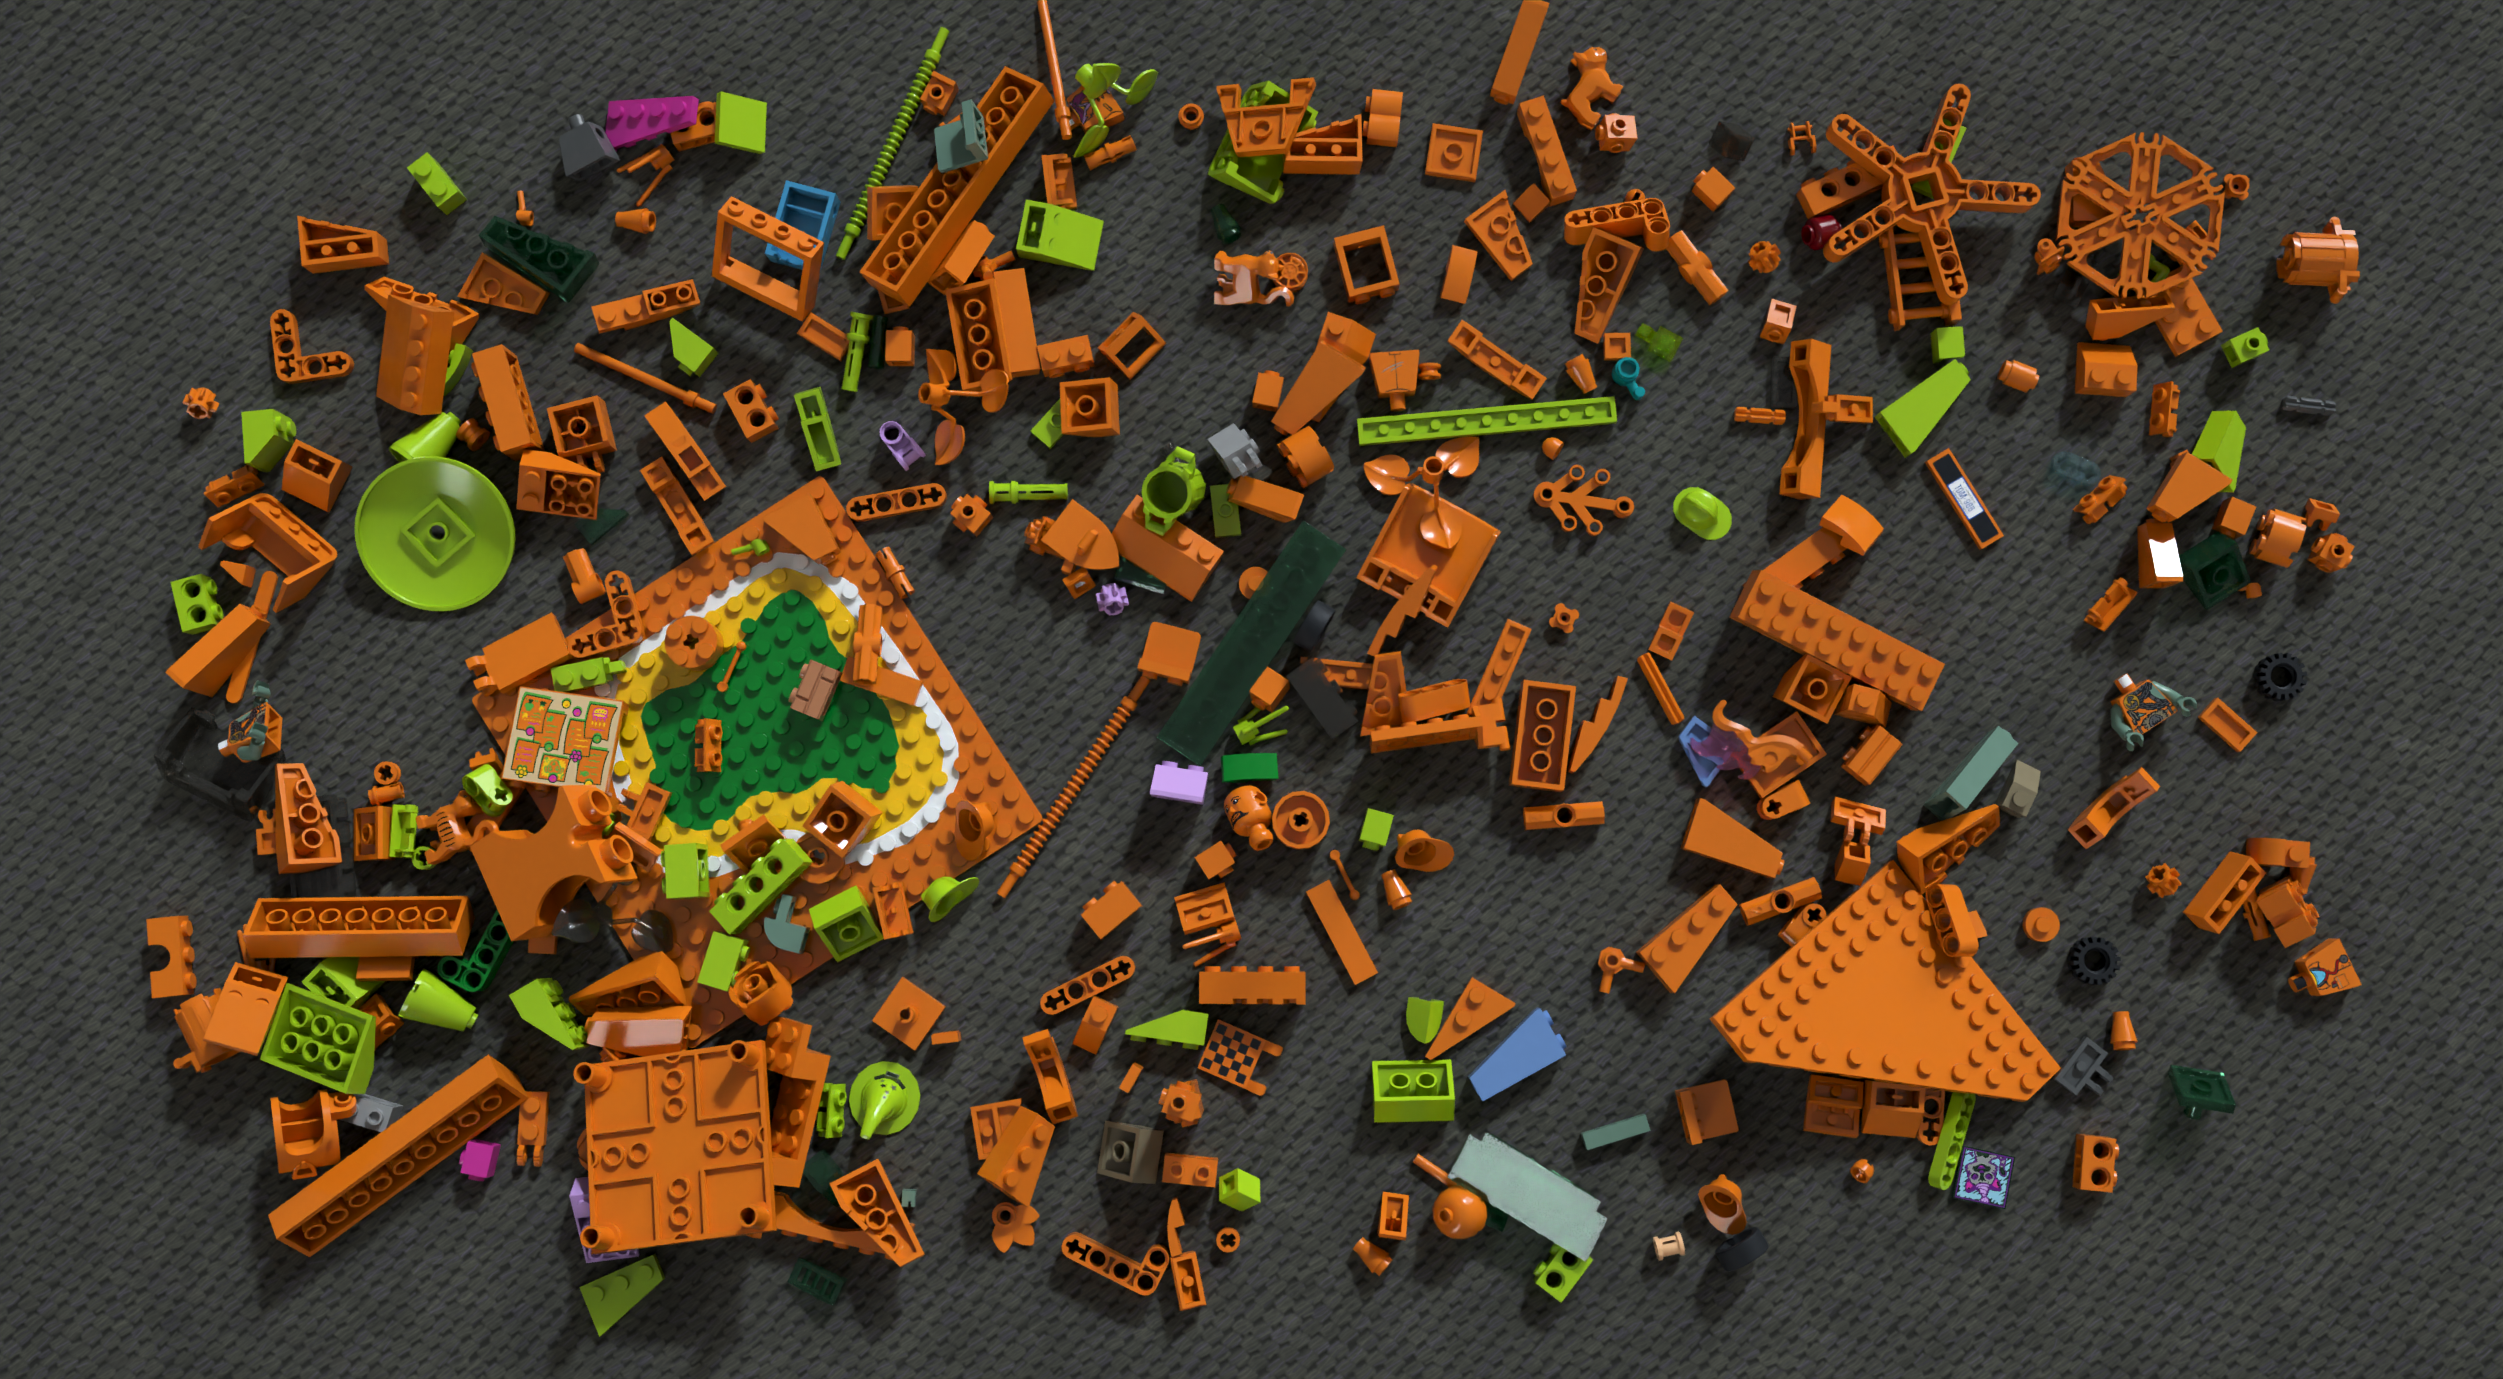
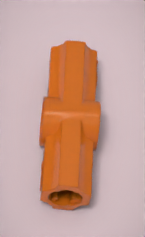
M1682 230L1669 238L1666 250L1679 265L1678 269L1683 278L1689 284H1693L1709 305L1721 299L1728 292V289L1713 271V265L1709 258L1702 251L1698 252Z
M876 604L860 605L858 629L855 632L853 654L855 655L853 683L870 686L876 684L878 657H881L882 634L880 633L883 609Z
M1602 801L1523 807L1525 830L1604 824L1605 814ZM1560 809H1566L1570 813V819L1567 823H1562L1558 820L1557 813Z
M1811 877L1741 903L1739 907L1743 920L1749 926L1822 899V894L1815 877ZM1779 894L1786 898V905L1782 909L1778 908L1775 904V898Z

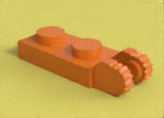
M525 1091L528 1098L520 1104L517 1164L518 1166L526 1164L527 1146L535 1145L533 1165L541 1167L543 1164L544 1145H546L550 1092Z

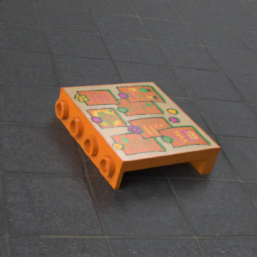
M520 686L501 779L508 782L509 787L525 789V785L534 786L535 791L551 793V789L558 790L562 785H596L607 797H612V793L609 792L623 715L628 716L629 705L623 700Z

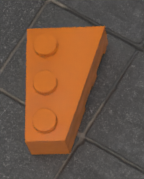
M1361 114L1355 115L1352 119L1346 121L1332 122L1329 126L1319 129L1315 127L1296 133L1288 154H1283V174L1359 175L1363 162Z

